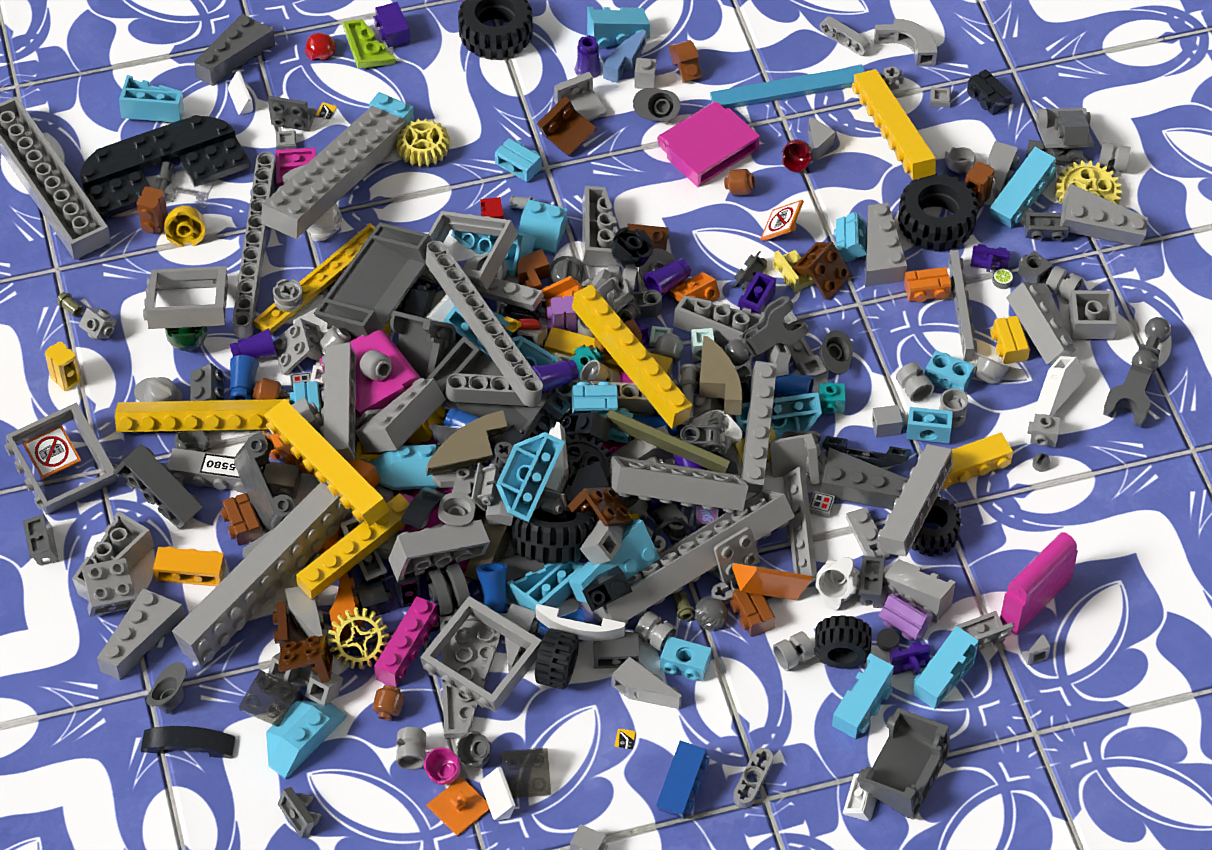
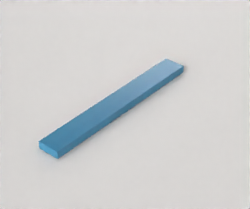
M863 65L723 89L710 92V99L712 102L716 101L727 109L852 87L854 74L865 71Z

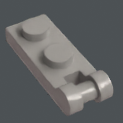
M867 507L846 513V520L864 556L889 558L890 553L881 552L880 542L877 539L879 531Z

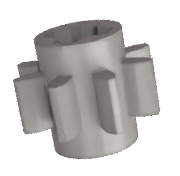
M896 67L884 68V73H880L891 91L898 90L899 84H903L902 70Z

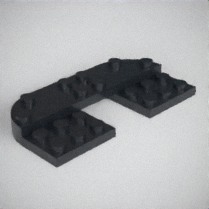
M193 115L189 118L96 149L84 162L80 174L85 195L101 218L105 219L137 208V201L142 196L141 193L144 187H151L141 169L178 157L194 187L251 168V163L236 138L235 130L227 122L215 117Z

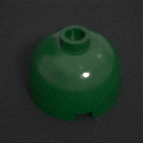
M207 326L165 328L166 338L175 349L189 352L197 349L204 343L207 337Z

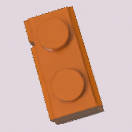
M947 267L905 272L904 286L909 302H924L927 299L935 298L942 300L950 297L951 281L948 276Z

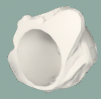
M335 203L307 229L311 233L313 241H324L339 230L342 215L338 205Z
M712 410L694 419L689 425L718 423L715 425H720L723 428V432L720 434L722 450L718 451L723 455L728 451L732 441L739 442L742 438L740 427L729 414H724L722 410Z
M843 557L838 561L829 559L816 575V588L820 592L824 604L832 610L839 609L841 603L848 601L858 589L861 572L854 567V560L852 558Z

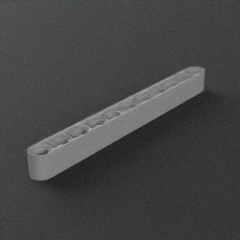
M270 152L260 153L257 156L232 318L234 333L240 339L250 337L254 330L253 320L256 316L268 226L261 224L262 204L273 195L276 178L275 157Z
M440 241L429 242L426 250V265L522 403L528 407L538 406L541 403L542 381L445 244Z
M456 373L447 378L445 394L450 401L526 406L504 376ZM573 380L569 384L559 386L542 394L541 403L538 406L541 407L555 390L571 403L569 408H572L571 392L573 385H576L578 382H589L590 385H598L602 381ZM610 382L611 385H617L618 408H625L631 412L658 413L634 383Z

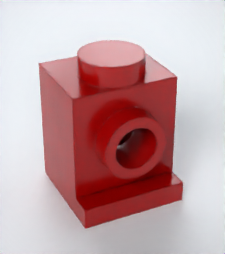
M500 197L480 199L482 217L489 216L491 218L504 219Z

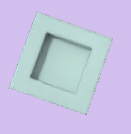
M713 328L691 330L693 362L702 360L703 336H708L714 341Z

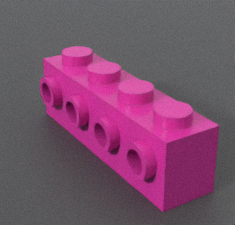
M416 596L374 665L376 680L389 686H398L401 679L405 677L411 662L416 659L420 647L426 642L432 627L438 622L437 604Z

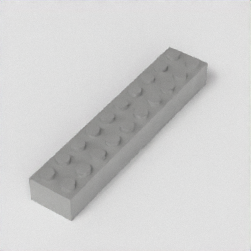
M17 96L0 103V152L73 259L80 258L110 244L111 239L108 226Z
M371 106L262 204L261 224L297 239L396 148L397 136L401 134L402 129H405L406 120L383 111L378 107Z
M319 483L172 630L182 653L201 668L213 659L222 646L228 644L230 638L237 631L241 630L246 622L253 615H256L261 610V607L269 599H272L277 591L284 584L288 583L292 576L300 568L304 567L315 553L321 550L323 544L337 533L340 523L352 518L353 510L351 508L347 510L339 501L340 497L338 495L334 497L330 493L326 483Z
M762 490L745 501L743 511L736 510L735 513L726 512L658 554L659 560L628 579L633 592L593 611L596 620L602 623L603 618L624 622L626 625L632 617L644 614L648 607L662 603L669 594L678 593L683 589L682 586L699 580L701 578L700 575L717 569L718 564L714 547L745 527L752 529L754 540L757 541L770 536L771 531L776 528L788 525V521L795 516L785 494Z

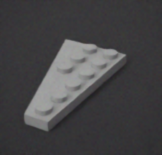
M498 613L503 617L507 615V613ZM470 615L441 651V661L447 667L484 689L502 634ZM453 616L440 617V632ZM442 682L445 738H461L470 732L479 704L472 697H464L456 687H449Z

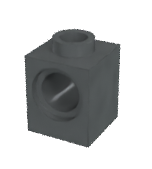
M1034 250L1029 255H1024L1020 259L1018 275L1028 283H1044L1051 273L1052 264Z

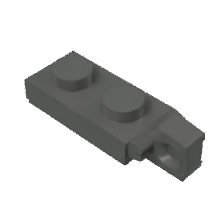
M1029 140L1026 153L1027 158L1034 147H1037L1055 157L1056 165L1065 166L1073 162L1080 164L1084 151L1075 148H1045L1043 142Z

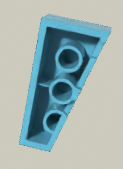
M631 518L633 522L630 525L624 526L621 547L611 561L595 565L587 562L570 579L569 584L577 601L587 603L582 590L599 574L619 566L628 580L660 559L643 520Z

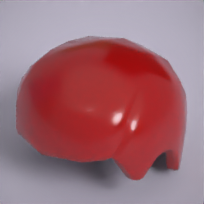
M325 33L312 34L306 42L305 55L312 61L315 58H320L324 61L332 57L336 50L334 39Z

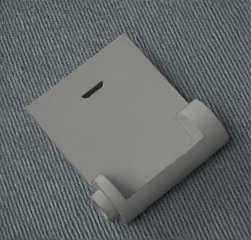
M1086 108L1037 109V128L1045 148L1072 149L1073 147H1094L1090 133L1088 145L1064 146L1061 138H1058V130H1055L1054 126L1055 118H1058V111L1082 110L1088 124L1091 121L1090 112H1087Z

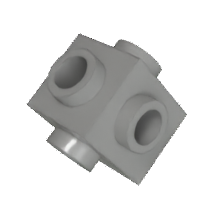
M87 308L78 326L88 332L87 335L94 340L109 339L114 332L117 320L105 309Z
M1035 413L1034 421H1029L1027 434H1031L1030 443L1039 446L1056 447L1061 418Z

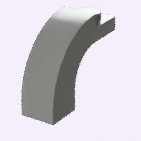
M894 19L893 24L875 25L874 44L897 43L905 45L914 53L916 66H936V42L931 33L923 26L905 19Z

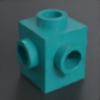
M585 344L574 351L576 355L567 360L575 361L579 371V378L583 367L589 361L597 360L602 364L604 363L601 359L603 358L601 351L597 347L594 348L593 345L586 347Z
M819 383L818 393L821 412L826 414L844 413L845 383Z

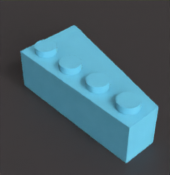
M1034 147L991 205L990 217L1009 228L1019 223L1023 214L1056 178V158Z

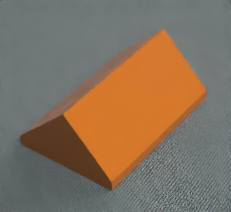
M737 563L732 565L740 592L797 600L810 584L813 577Z

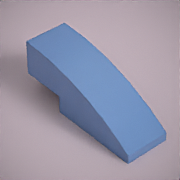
M642 30L632 35L610 54L603 65V79L618 83L624 70L633 71L636 65V58L640 57L646 46V31Z

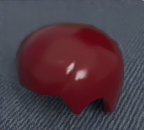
M791 140L782 150V163L789 171L796 173L804 171L812 160V149L803 140Z

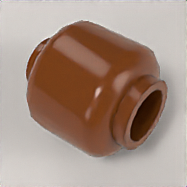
M748 169L731 170L728 177L724 179L725 189L729 190L733 196L749 195L752 189H755L754 174L750 173Z
M262 378L260 382L256 381L252 398H255V400L283 399L285 390H281V383L279 381Z
M384 685L383 688L376 691L372 709L378 714L379 719L391 721L392 717L400 716L405 697L399 688Z

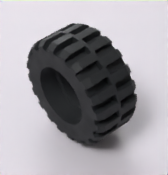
M465 0L460 5V10L458 11L459 37L466 49L471 53L475 52L476 56H485L486 59L490 60L492 58H497V60L503 59V57L510 58L514 56V53L518 54L523 48H526L532 39L533 13L528 0ZM492 19H501L509 22L502 26L483 24L485 21Z
M936 173L935 175L912 180L910 185L908 184L904 188L900 197L898 212L900 230L907 239H911L913 244L916 246L919 244L921 248L926 250L930 248L933 251H939V249L947 251L951 250V247H959L974 232L978 200L975 197L974 191L969 189L968 184L964 181L960 182V179L955 176L953 178L949 177V174L937 175ZM942 207L952 212L953 215L943 218L933 217L926 214L923 209Z
M540 506L539 509H534L529 522L513 516L512 547L519 556L526 557L531 561L536 560L540 563L565 564L568 562H578L580 559L584 560L587 557L580 548L596 526L597 517L593 511L585 513L571 512L570 509L568 512L562 511L561 514L555 515L541 510Z

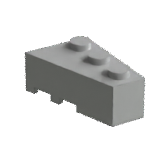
M898 559L883 576L882 589L888 595L899 593L934 615L932 621L937 623L952 606L956 582L953 580L945 582L938 579V574H925L921 572L922 569L920 567Z

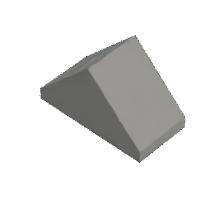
M810 117L808 135L812 149V161H817L834 145L835 131L815 118Z

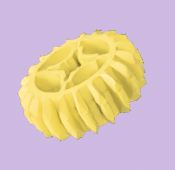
M426 118L424 121L417 119L416 122L410 120L409 125L405 124V129H402L401 134L397 136L396 149L399 152L400 158H404L405 163L410 162L412 166L418 164L421 167L422 164H426L428 167L430 163L436 165L437 160L442 161L444 156H447L450 148V136L447 133L446 127H442L441 123L436 124L434 119L430 122Z
M355 607L353 610L354 615H351L347 609L345 610L347 615L345 619L340 614L337 616L341 621L340 624L335 621L331 623L337 629L336 631H328L329 634L335 635V638L328 639V643H335V646L330 648L331 652L339 651L334 656L336 660L341 656L344 657L341 662L342 665H345L350 660V668H354L355 662H358L359 668L363 669V661H366L369 667L372 666L370 661L372 657L377 662L379 659L376 656L377 652L382 654L384 651L380 649L381 645L386 647L388 642L382 641V638H388L389 634L381 632L387 628L386 624L378 625L383 620L381 617H378L375 621L373 620L376 614L374 611L369 616H366V608H363L362 614H359L358 608ZM355 620H365L371 623L374 628L360 630ZM346 624H349L351 634L344 641L340 642L341 631ZM354 627L360 635H365L364 639H362L363 649L357 641L353 642L352 640L355 637ZM377 634L375 647L368 653L366 642L373 635ZM356 646L359 648L362 656L349 655L343 648Z

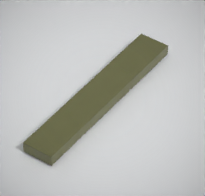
M609 410L606 419L612 421L611 427L712 471L726 473L730 461L613 410Z

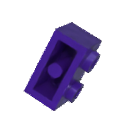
M398 2L375 7L376 16H373L375 27L380 28V38L382 41L385 40L387 47L410 42L409 27Z
M757 271L753 280L749 281L744 295H741L737 306L740 307V310L748 308L753 313L761 314V312H764L775 295L776 278Z

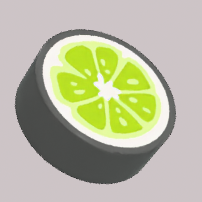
M1005 268L997 269L993 273L992 282L997 288H1009L1013 283V273Z

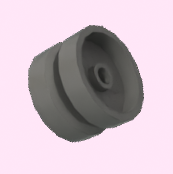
M456 561L445 565L443 572L437 569V567L425 571L429 594L432 602L437 604V613L440 617L451 614L453 605L458 610L470 596L464 574Z

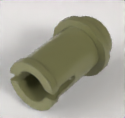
M63 292L57 297L58 306L64 307L72 316L77 317L82 313L83 307L72 299L70 293Z
M680 592L682 600H680L678 593L673 596V600L678 610V618L682 621L691 620L694 617V608L690 606L686 592Z

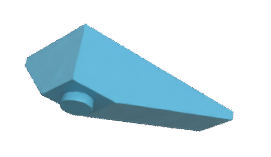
M452 230L451 234L454 239L478 255L489 253L499 237ZM517 231L518 235L504 259V262L510 268L507 270V274L517 276L518 262L523 256L533 252L536 236Z

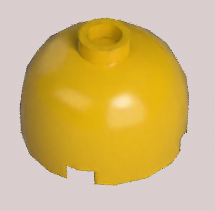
M191 206L176 207L168 213L165 219V236L167 240L176 246L184 247V243H192V246H195L205 236V220L202 214Z

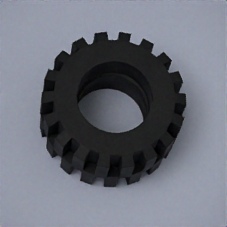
M937 496L924 523L938 524L942 528L929 529L922 525L911 547L914 551L919 550V553L922 555L928 553V556H933V554L937 553L939 556L943 554V551L949 552L951 547L954 548L956 545L961 518H959L960 513L956 510V506L954 504L950 505L947 499L940 500L941 497Z
M835 615L830 618H824L823 621L817 624L814 654L817 660L827 664V666L840 669L856 668L866 663L867 657L871 653L872 629L867 622H863L862 619L855 618L854 616Z
M554 628L548 629L542 639L536 659V683L562 690L566 688L571 680L578 656L579 639L577 634Z

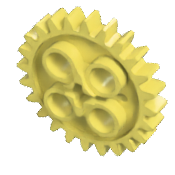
M1082 160L1080 166L1073 162L1072 168L1067 165L1065 171H1061L1056 181L1055 190L1057 192L1055 196L1059 197L1058 203L1063 204L1064 193L1071 183L1119 205L1122 194L1120 190L1121 184L1117 183L1118 177L1112 178L1113 171L1106 172L1107 166L1101 169L1099 168V162L1093 166L1092 161L1085 165Z

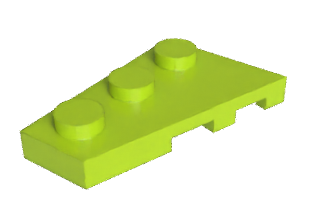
M362 19L343 21V29L357 68L394 65L396 63V58L393 54L390 55L386 51V46L383 43H379L375 38V33Z

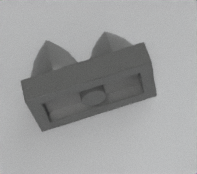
M292 787L283 789L278 806L302 839L310 835L312 828L320 822L322 814L306 809L311 804L314 796L305 793H295Z

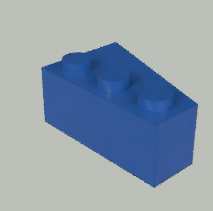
M679 741L656 804L659 811L685 819L687 813H691L694 805V795L700 789L702 776L710 761L705 748Z

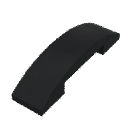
M554 390L526 429L520 442L544 432L549 434L551 428L555 427L556 422H559L571 403Z
M826 436L822 443V447L829 451L830 447L877 467L901 464L906 462L911 455V449L893 446L889 447L887 453L847 447L848 439Z
M431 487L423 488L407 507L401 522L422 529L429 522L431 513L439 506L442 497L447 493Z
M155 727L144 730L141 752L164 754L165 749L208 752L209 757L232 759L236 737L221 731L200 727Z

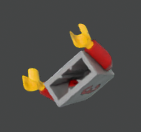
M510 317L504 318L505 321L509 322L507 327H503L504 329L511 332L519 329L517 337L522 336L544 349L547 340V327L542 326L536 319H519L517 321Z

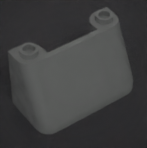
M393 310L390 327L393 332L399 333L396 347L421 378L427 379L453 349L456 328L453 324Z
M261 431L247 439L236 454L234 464L261 526L270 531L296 505L288 495L282 494L274 497L261 467L270 463L269 454L276 447L272 438Z
M897 708L894 716L890 715L886 727L889 729V737L873 767L867 766L865 770L861 769L857 782H859L861 789L904 817L914 820L947 759L950 749L949 726Z

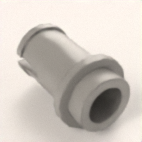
M511 195L510 209L524 210L528 199L534 201L536 199L532 198V196L525 198Z

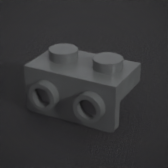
M1025 213V238H1032L1033 240L1052 238L1059 241L1066 239L1070 230L1069 226H1060L1061 213Z
M212 363L191 371L190 401L224 400L225 376L223 371Z

